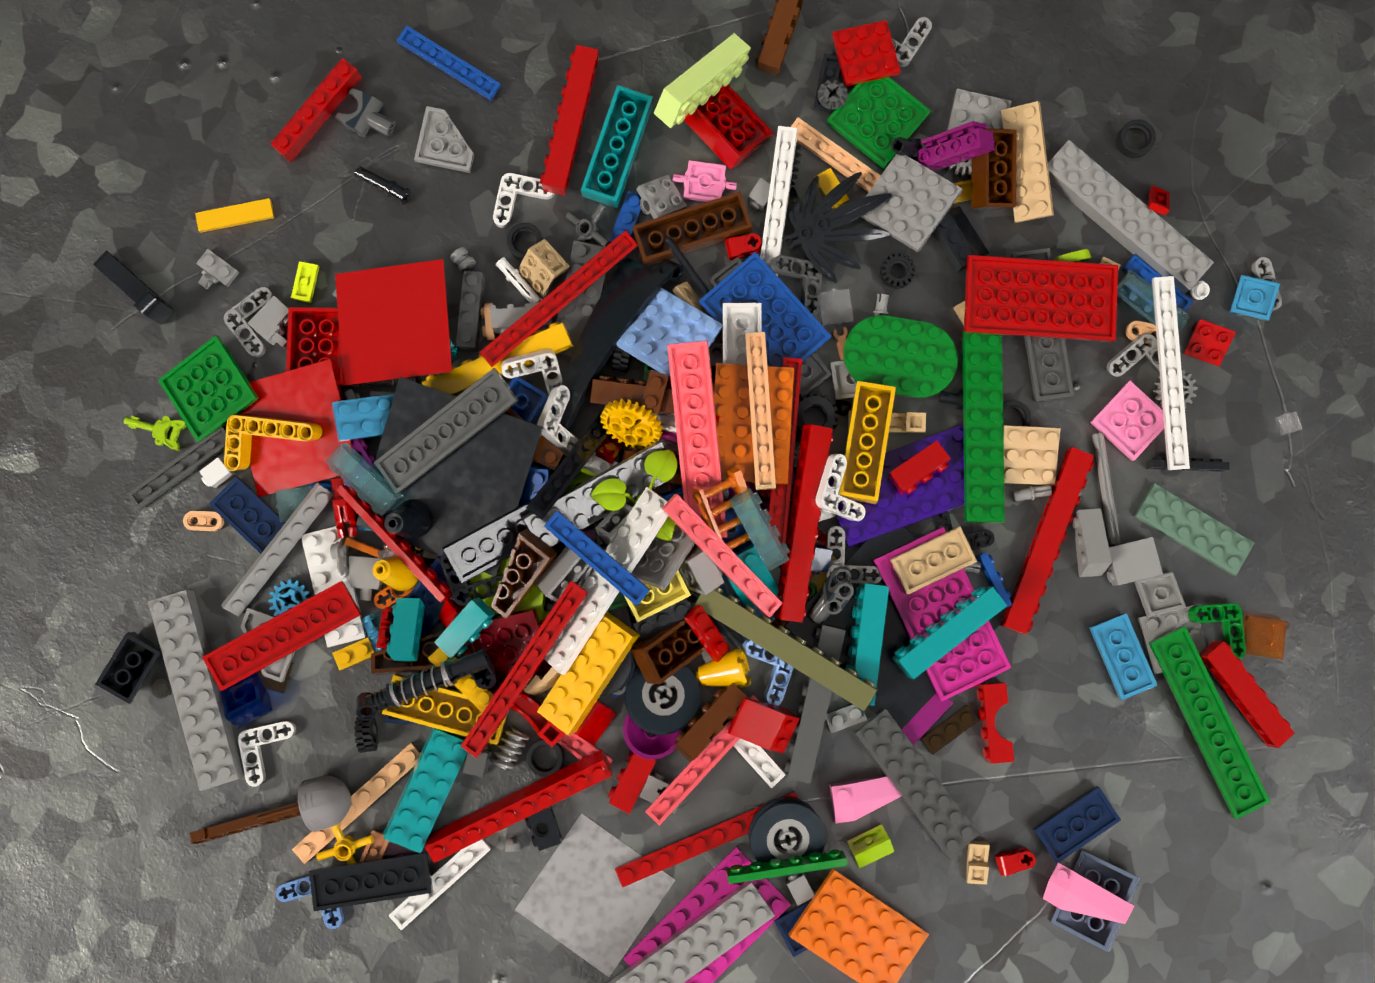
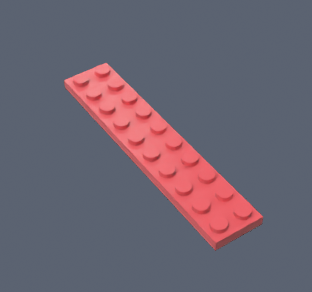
M708 340L667 344L684 502L704 522L700 507L693 499L692 495L694 492L692 487L697 486L705 491L722 482ZM723 491L707 498L710 509L724 503ZM725 511L713 516L717 527L726 523ZM727 531L721 534L722 538L728 536Z

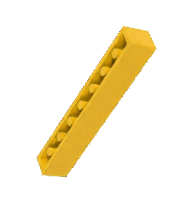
M556 322L549 325L547 330H536L492 368L479 355V358L476 360H465L461 363V366L457 368L452 367V372L442 373L438 376L437 374L426 377V381L421 383L425 386L458 396L493 368H496L503 377L501 364L508 358L544 349H550L555 354L574 347L566 326L563 323ZM532 360L524 362L525 367L534 364ZM511 365L507 366L509 371H513Z

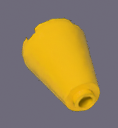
M396 554L377 561L373 566L374 577L397 591L411 590L420 581Z
M742 647L726 653L719 662L712 660L699 666L698 671L695 672L698 683L701 682L702 686H729L732 683L742 687L751 685V676L747 677L748 671H750L746 654L742 651Z

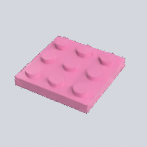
M1128 381L1090 422L1131 461H1134L1164 429L1163 410L1131 381Z

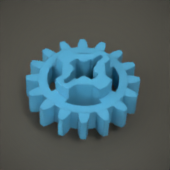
M288 579L287 583L280 581L281 587L275 585L276 591L269 593L273 596V599L268 600V602L273 603L270 610H276L274 616H278L309 599L308 595L311 594V591H305L307 585L300 586L301 581L296 580L293 583V579ZM291 587L287 593H281L284 589ZM284 597H291V600L296 603L289 604L290 601Z

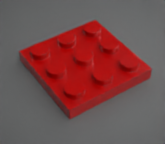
M887 20L832 32V39L845 87L900 75L901 71Z

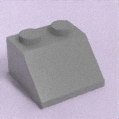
M699 547L691 549L678 569L688 589L703 595H707L725 583L721 577L723 574L720 568Z

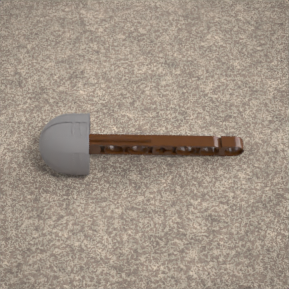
M319 776L302 781L299 785L297 803L189 833L190 844L204 843L297 816H301L307 828L313 832L330 828L340 823L348 813L351 806V795L347 786L338 778Z

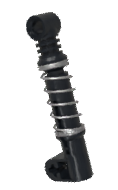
M481 649L454 661H444L439 667L433 665L429 671L423 669L419 675L414 673L409 679L404 677L399 683L394 681L386 685V688L374 692V694L370 692L359 694L356 699V715L361 720H371L380 711L389 707L397 708L402 706L403 699L408 704L410 699L416 698L418 700L420 695L426 694L428 696V692L433 690L438 692V688L442 686L448 688V685L452 686L458 680L470 675L479 688L491 689L496 684L494 664L485 649Z

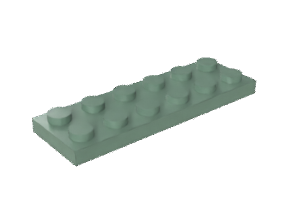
M1152 484L1134 515L1135 518L1232 576L1237 575L1254 545V542L1157 484Z

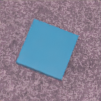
M1241 275L1230 312L1269 321L1280 283Z

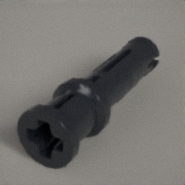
M361 166L355 171L354 176L382 190L387 197H393L403 205L408 201L411 194L409 188L405 189L397 185L395 181L385 180Z

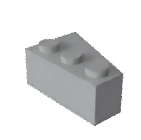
M526 303L525 306L519 307L507 304V308L496 309L495 305H489L492 329L499 336L538 303ZM552 318L537 330L541 329L544 331L549 329L548 326L553 324Z
M1101 508L1078 510L1073 517L1072 527L1075 531L1079 577L1102 576L1112 563Z
M566 546L537 580L536 585L546 597L557 602L570 581H574L581 586L583 580L588 578L592 567Z

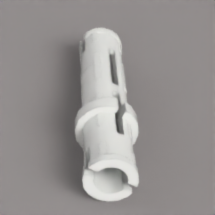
M505 257L496 263V266L506 276V280L508 282L511 281L530 303H539L542 300L520 276L518 269H514Z

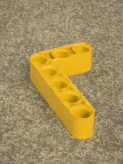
M232 415L228 418L226 425L224 465L230 471L245 470L249 467L252 435L298 441H314L322 436V428L316 423L251 415ZM309 428H310V430H311V435H310V436H309V434H308Z

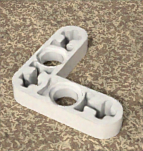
M513 173L504 174L499 186L493 220L500 228H505L510 224L517 194L540 199H551L555 194L550 192L544 194L542 189H538V193H536L537 184H539V188L543 189L538 178ZM512 179L513 183L516 184H511L510 187H508L506 182ZM526 182H531L533 189L526 191L523 189V185ZM504 196L511 198V202L508 205L501 203V199ZM501 209L505 210L504 216L506 218L502 223L498 219V217L502 216Z
M550 349L508 358L501 364L502 374L507 378H515L542 371L548 395L552 388H554L553 385L560 386L562 383L556 354ZM546 356H549L551 361V366L549 367L547 365V361L545 360ZM532 360L534 365L528 368L524 366V362ZM511 365L513 371H509L507 366ZM550 372L558 374L557 378L553 380L547 378V375Z
M560 385L552 388L537 425L544 427L541 435L567 456L579 440L560 424L570 399L569 389L565 385ZM552 405L556 408L555 415L552 413L551 410ZM559 432L562 434V442L558 439Z
M831 454L824 468L816 495V504L819 508L848 520L861 521L865 516L863 505L838 495L847 460L842 454ZM830 476L834 478L833 486H829L828 479ZM824 497L832 502L826 503V501H824ZM840 501H842L844 505L842 511L838 510V503ZM850 509H855L857 515L853 512H849Z
M283 721L248 729L239 734L238 743L245 779L250 786L261 785L266 779L260 745L293 737L296 733V725L293 722ZM285 724L291 728L288 735L286 732L277 734V730L285 728ZM265 729L272 731V737L269 740L263 738L262 733ZM247 733L248 736L257 735L258 737L257 739L250 740L249 742L244 741V737H247ZM250 752L255 753L257 756L255 763H250L247 760ZM256 765H258L259 767L255 769V773L254 769L249 770V767H254ZM254 774L260 775V778L257 779V782L255 779L252 780V776Z

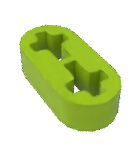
M1083 249L1054 258V261L1082 263L1090 260L1091 255L1089 249Z

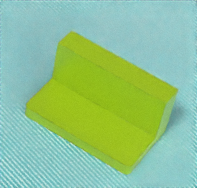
M882 824L847 841L859 868L894 852L890 838Z

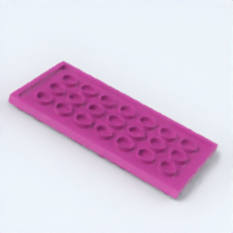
M944 527L873 560L884 585L889 587L888 593L910 639L917 634L922 635L926 632L925 628L932 622L936 624L940 621V616L944 612L954 610L957 607L955 604L963 598L968 599L972 595L971 591L974 590L964 568L906 595L889 559L946 533ZM987 621L926 669V672L940 701H944L1012 667L990 622Z
M735 846L623 957L625 962L631 966L744 882L729 884L726 868H730L733 865H750L752 862ZM767 878L753 880V883L770 905L775 916L684 983H713L791 905Z

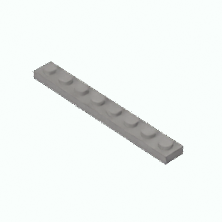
M318 482L314 485L222 603L223 609L238 617L242 614L334 496L332 491Z

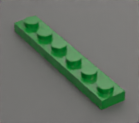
M833 849L828 853L820 854L814 852L802 857L795 855L783 860L776 858L764 863L752 862L750 865L744 866L733 865L730 868H726V874L729 884L848 865L843 850Z

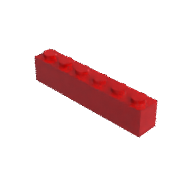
M342 58L270 143L276 152L291 163L347 97L350 89H353L362 79L358 70Z
M1213 641L1199 653L1206 668L1268 747L1279 748L1295 734L1290 728L1291 724L1280 715L1278 707L1270 702L1267 698V693L1257 685L1255 677L1243 667V662L1233 654L1232 648L1228 643Z

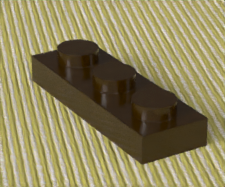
M966 704L920 739L930 753L934 755L980 720L970 706Z

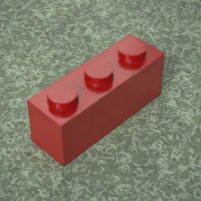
M936 440L891 471L888 478L901 495L906 492L909 495L918 488L916 485L921 482L925 484L930 481L935 472L941 473L949 467L948 463L951 458Z
M630 751L626 762H628L626 769L621 768L616 778L620 780L616 787L612 786L607 796L610 798L609 804L630 814L657 759H644Z

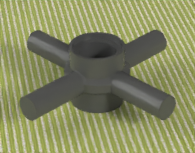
M600 203L590 219H580L571 211L566 214V218L576 225V231L580 235L577 241L585 242L586 240L595 239L604 247L611 243L600 234V227L596 224L606 206Z

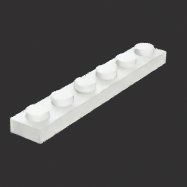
M482 839L461 849L431 876L432 893L408 897L388 916L402 930L492 848Z

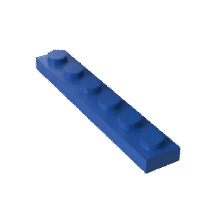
M407 25L396 40L404 48L490 101L493 100L501 88L499 82Z
M556 511L544 525L547 530L636 606L649 593L650 589L559 511Z

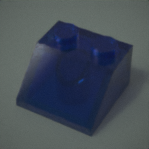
M257 672L221 691L225 718L237 729L273 711L270 695Z

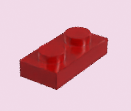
M1152 185L1148 195V208L1156 214L1166 215L1170 209V192Z

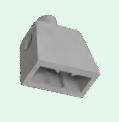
M349 556L350 586L352 588H360L359 600L371 601L372 589L382 590L384 583L373 575L374 564L382 559Z

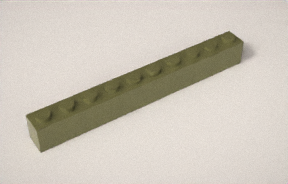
M717 587L707 595H700L694 606L701 605L710 616L863 711L867 709L878 691L875 688L876 684L867 678L862 680L857 677L858 672L849 667L847 670L840 666L841 662L833 657H830V659L823 656L824 652L815 646L810 648L805 645L807 641L799 636H796V638L789 635L790 631L781 625L779 627L774 626L772 619L765 615L762 617L755 614L757 610L747 604L745 607L740 605L738 598L731 594L727 597L722 593L723 589Z

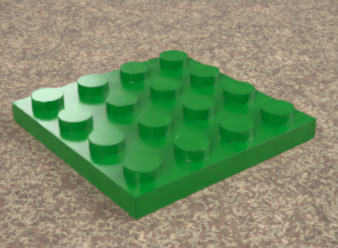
M890 77L857 84L848 94L845 104L836 109L826 120V123L884 169L896 155L895 152L891 151V144L894 142V139L902 137L909 140L930 115L931 110Z
M216 335L158 379L197 443L227 424L230 416L239 415L260 399L220 336Z

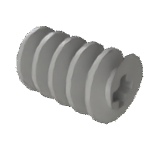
M511 726L509 727L512 731H505L508 738H501L505 745L497 746L501 752H494L498 759L490 760L496 766L507 771L514 769L515 765L512 761L517 762L519 759L515 754L522 753L519 747H525L526 744L523 740L529 739L526 733Z

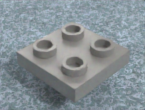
M669 175L639 185L636 189L641 196L640 207L645 214L651 213L654 219L687 207Z

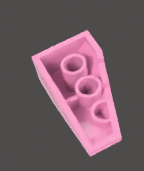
M886 775L829 784L835 824L855 821L901 797Z
M1060 863L1057 864L1043 896L1044 900L1059 909L1126 924L1135 907Z

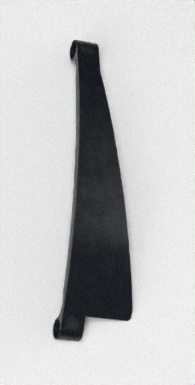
M626 258L620 264L591 313L561 385H565L570 391V399L560 420V424L565 429L570 430L592 387L593 379H597L616 349L618 340L636 321L667 281H678L681 279L684 273L682 265L669 259H664L653 270L630 258ZM553 407L552 413L554 415L556 414L555 407ZM559 432L558 439L562 442V434Z

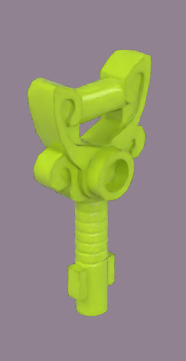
M134 416L124 418V424H127L130 428L137 429L138 427L151 431L153 438H156V445L162 446L165 444L171 449L180 451V445L177 441L181 429L183 430L187 427L184 421H172L170 417L164 416L162 421L158 420L154 425L141 421L140 418ZM173 427L170 439H168L169 430Z

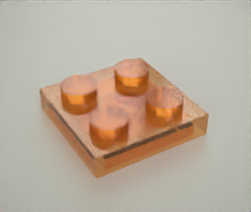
M1246 616L1244 626L1246 655L1283 660L1287 621Z

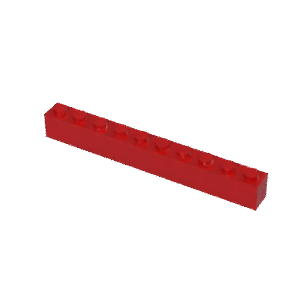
M812 424L803 425L787 527L786 549L783 552L777 598L782 604L774 612L773 618L803 623V618L806 615L805 604L809 596L808 584L812 576V560L815 557L814 545L818 538V521L821 518L820 508L816 504V495L827 459L830 456L829 448L833 441V428Z
M1074 447L1066 450L1055 479V485L1052 487V494L1047 500L1012 592V600H1010L1012 605L1006 608L1000 626L1019 634H1027V632L1031 631L1033 615L1037 614L1040 608L1039 599L1046 592L1047 586L1045 584L1047 578L1052 576L1054 570L1052 567L1053 562L1060 555L1059 546L1066 539L1067 532L1065 531L1067 525H1070L1073 520L1074 514L1072 512L1074 507H1077L1081 497L1079 494L1081 489L1083 490L1086 486V475L1094 465V461H1092L1094 455Z
M603 750L597 751L430 833L425 843V849L435 863L611 777V765Z

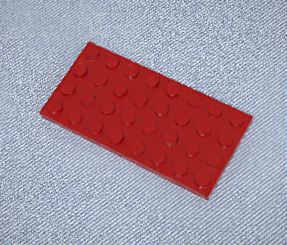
M968 255L964 332L1116 341L1118 265Z

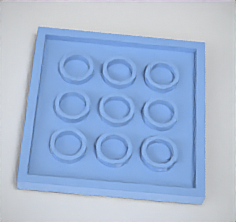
M661 288L636 321L618 340L617 347L658 372L670 376L667 344L708 340L710 347L723 329V324Z

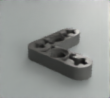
M783 255L772 258L769 265L775 274L802 279L800 302L806 308L808 305L812 308V311L810 309L808 311L813 316L817 315L820 307L822 273L808 260ZM779 261V264H781V265H786V264H787V267H786V266H783V267L779 268V265H776V262ZM794 263L799 265L800 270L798 273L792 269ZM812 268V270L815 271V274L813 275V272L811 271L805 272V270H809ZM809 285H812L815 289L813 295L808 292Z

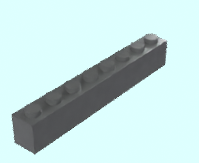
M821 624L820 628L817 627L815 639H818L816 647L824 652L823 656L828 659L833 657L839 661L846 630L827 624ZM810 677L807 685H803L802 696H804L803 704L799 703L797 711L800 719L793 734H796L794 742L791 741L788 753H791L790 761L786 760L784 768L788 779L809 784L811 783L832 693L831 690Z

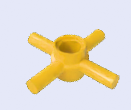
M338 823L331 827L337 839L334 848L316 854V857L320 861L335 856L338 860H346L348 864L356 863L353 857L356 848L373 843L374 838L372 835L355 840L352 836H344Z

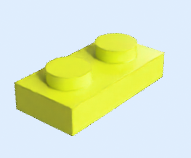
M299 261L291 295L293 300L312 303L320 268L318 265Z

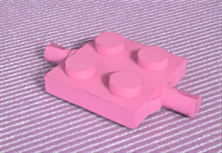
M689 160L685 175L673 174V182L684 183V199L708 202L722 197L725 189L736 190L737 182L726 181V165Z

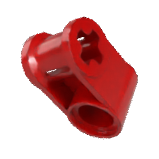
M755 233L732 237L724 241L729 260H734L737 257L741 259L752 255L754 252L759 253L762 248L761 238ZM751 241L755 242V247H752Z
M1025 847L1003 851L995 855L1001 876H1008L1030 869L1036 863L1034 854ZM1026 854L1028 857H1026V861L1024 862L1022 859H1024V855Z

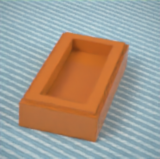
M350 537L346 538L344 543L382 559L385 558L387 553L382 549Z

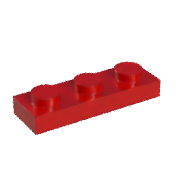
M696 605L684 619L713 661L719 662L730 650V647L703 607Z

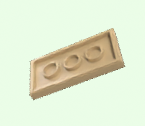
M961 526L889 559L906 595L977 562Z

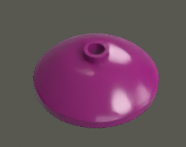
M667 705V706H664V707H661V708H662V709H667V708H669V706ZM627 714L623 723V736L629 749L637 756L649 760L661 759L672 753L675 749L673 746L676 743L675 737L682 731L681 729L673 734H654L649 736L646 731L632 721L629 714Z

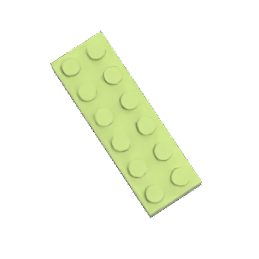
M735 33L664 88L654 114L670 128L675 124H681L686 115H692L699 105H704L711 95L715 96L722 86L726 87L733 77L737 78L743 71L741 67L749 59L748 53L751 47Z

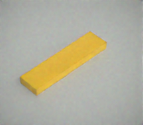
M270 198L195 213L200 233L275 218Z

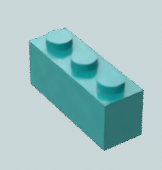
M481 598L472 599L434 643L450 659L457 656L461 657L467 652V646L470 642L474 643L480 637L479 632L483 628L486 629L493 622L492 617L496 613Z
M397 598L396 605L393 606L394 620L390 625L391 639L387 644V653L394 661H417L425 605L420 598Z

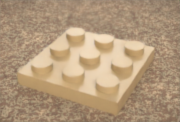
M1003 425L1004 483L1055 485L1061 428Z

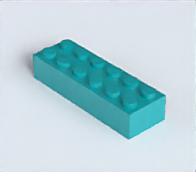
M617 85L581 188L582 197L618 208L653 108L652 96Z
M859 583V587L855 589L857 605L853 607L852 618H855L854 626L851 625L850 628L852 645H849L847 650V656L850 657L849 665L846 664L845 669L847 670L849 667L859 673L857 677L865 680V678L871 680L876 684L875 688H877L889 587ZM876 694L869 705H875Z
M976 587L971 591L972 595L968 599H961L955 604L957 607L954 610H947L940 616V621L936 624L935 622L929 624L925 628L926 632L922 635H915L909 640L911 643L908 646H902L897 649L892 659L904 675L915 679L1007 607V604L993 587Z
M432 727L383 832L385 840L421 854L467 755V751L461 747L466 739L465 737Z

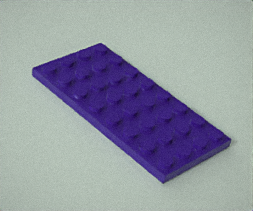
M963 425L885 453L878 502L871 504L854 501L865 508V516L861 521H851L835 514L839 526L845 531V541L848 548L964 506ZM937 440L951 458L948 463L949 467L941 473L935 472L932 475L933 478L927 483L921 482L916 485L918 488L908 495L906 492L901 495L888 478L889 473ZM830 476L828 479L829 486H833L834 484V478L832 476ZM840 501L838 503V510L842 511L844 505L843 502ZM850 509L849 512H853L857 515L855 509Z

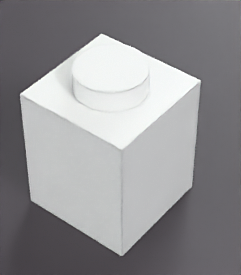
M219 457L199 471L203 476L201 479L204 484L214 488L220 487L235 475L233 471L225 467L224 459Z

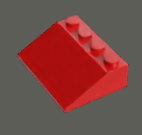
M729 85L726 87L722 86L715 96L711 95L704 105H699L692 115L688 114L684 119L730 170L746 160L774 134Z
M289 307L286 372L330 359L336 385H343L338 308Z

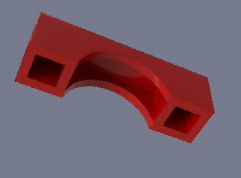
M503 680V681L501 682V684L495 689V691H494V693H493V696L496 694V692L498 691V689L500 688V686L502 685V683L504 682V680ZM523 690L511 709L523 716L535 729L537 735L553 747L565 733L537 712L541 704Z
M1004 682L980 684L979 689H977V698L981 702L979 718L983 721V728H981V738L985 741V747L982 750L983 757L990 764L1014 762L1012 742L1001 737L995 727L997 711L1008 703L1007 685Z

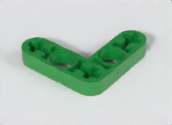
M1238 604L1192 606L1188 610V618L1193 623L1222 622L1224 642L1231 646L1232 652L1236 657L1242 659L1245 656L1246 646L1241 607ZM1214 608H1216L1218 611L1217 618H1214L1212 616V610ZM1225 610H1233V614H1225ZM1204 612L1205 616H1196V613ZM1232 626L1236 628L1235 636H1232L1230 632Z

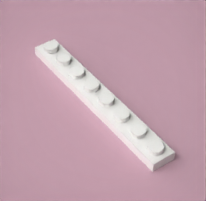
M778 126L760 258L769 267L771 259L781 255L782 237L784 234L798 128Z

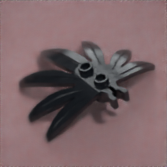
M862 172L848 177L833 188L812 214L811 210L819 186V176H815L810 183L803 199L801 212L800 200L796 189L791 187L789 192L788 212L795 232L782 238L785 242L795 240L787 247L789 251L794 250L798 245H802L811 263L834 283H837V278L828 262L819 252L841 265L858 270L861 267L844 252L825 244V241L863 242L890 236V233L887 231L870 228H847L832 231V229L850 223L876 209L892 198L890 193L863 197L841 205L824 215L853 187L862 176Z

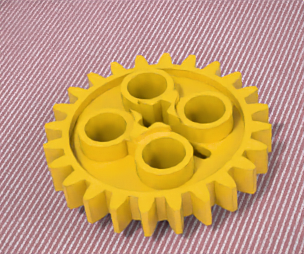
M616 399L613 403L609 402L600 416L602 418L600 422L604 424L603 428L608 429L606 433L612 434V439H619L618 443L624 442L626 447L630 444L632 448L638 446L642 450L643 446L646 448L659 441L663 433L661 431L663 428L660 425L661 421L656 420L657 415H651L652 410H645V405L640 407L638 402L632 404L631 400H628L627 403L623 399L620 402Z

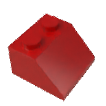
M598 699L575 734L595 745L617 713Z

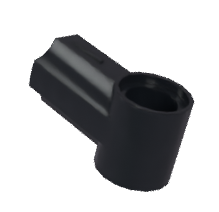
M895 138L891 144V151L900 156L906 155L918 162V151L922 149L921 139Z

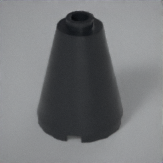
M404 501L385 518V528L390 533L408 539L420 538L430 529L432 523L429 515L430 511L420 501Z

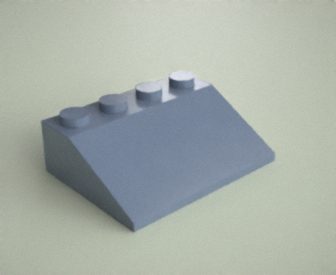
M1083 850L1073 869L1076 873L1130 904L1142 879ZM1058 907L1051 920V923L1106 952L1111 951L1122 923L1066 911Z

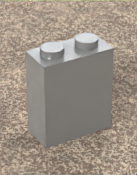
M1153 537L1109 547L1112 563L1108 567L1107 578L1112 583V586L1163 575Z

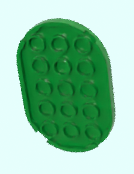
M886 315L868 317L855 325L848 334L843 348V360L846 370L856 383L861 381L896 387L895 395L911 398H926L942 391L952 381L958 365L956 347L950 336L940 327L927 322Z

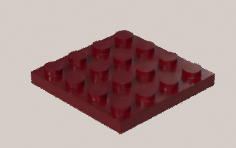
M535 608L514 612L507 619L502 615L492 617L493 622L486 629L483 628L479 632L480 637L474 643L470 642L468 645L470 654L485 649L494 664L496 684L491 689H488L492 694L508 676L540 628L541 623ZM544 659L531 680L536 675L544 677L552 666Z

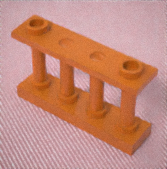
M736 468L727 470V480L705 491L697 486L692 487L694 492L692 495L693 499L699 505L706 524L721 540L722 533L743 522L747 524L749 529L747 533L726 543L730 549L749 540L759 544L768 541L741 470ZM729 487L733 488L734 498L710 509L707 498ZM735 505L740 506L742 511L740 516L717 527L713 516Z

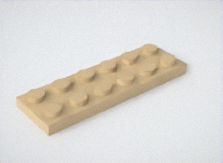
M1036 101L1001 110L1003 129L1017 130L1016 207L1013 208L1015 222L1019 223L1054 216L1040 102Z

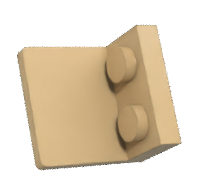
M544 239L528 249L518 271L533 286L534 290L543 297L546 295L554 279L568 271L570 266Z

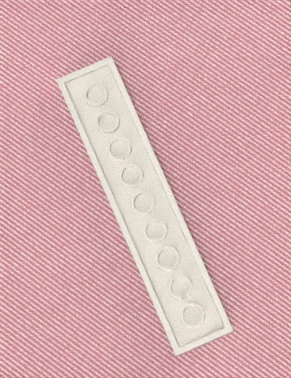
M648 487L645 488L630 511L624 526L619 528L618 535L613 543H610L605 550L630 573H632L668 517L661 509L668 501ZM594 569L582 585V588L589 593L545 657V660L559 674L564 676L619 593L612 584Z

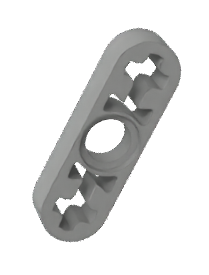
M1261 257L1252 263L1251 269L1254 278L1277 283L1272 262L1268 258ZM1258 265H1265V268H1259ZM1279 290L1272 311L1280 308L1282 304Z

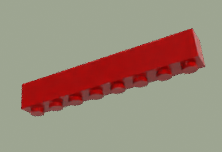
M576 45L575 52H571L570 63L572 65L571 69L568 68L566 72V80L568 81L567 85L562 88L561 96L563 101L558 104L557 114H559L558 120L554 121L553 131L555 133L554 137H551L549 140L550 153L546 155L544 161L546 170L545 173H541L540 184H542L543 191L566 196L599 61L598 49Z

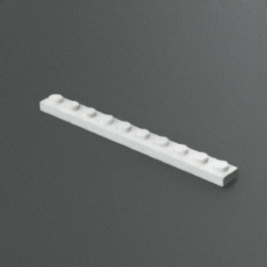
M1174 276L1155 277L1152 279L1167 467L1168 470L1190 469Z

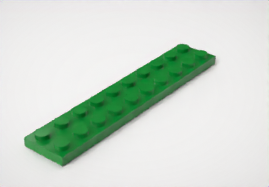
M963 332L965 522L1004 523L1002 335Z
M1181 626L1148 642L1232 817L1238 819L1270 803L1271 801L1186 626Z

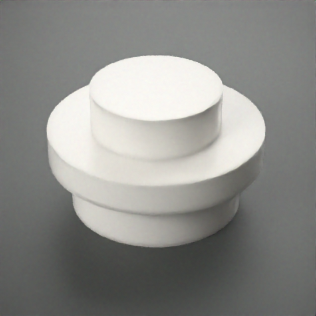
M1198 281L1190 290L1191 296L1196 300L1204 299L1210 292L1209 285L1204 281Z

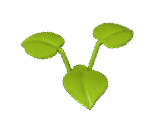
M655 451L647 456L644 463L645 471L653 476L649 489L652 490L656 478L661 482H668L674 477L677 470V460L672 451ZM612 478L597 485L591 493V498L604 509L617 511L624 507L626 497L629 498L632 504H636L641 494L634 499L629 493H625L626 484L623 481ZM668 516L655 537L671 541L676 523Z

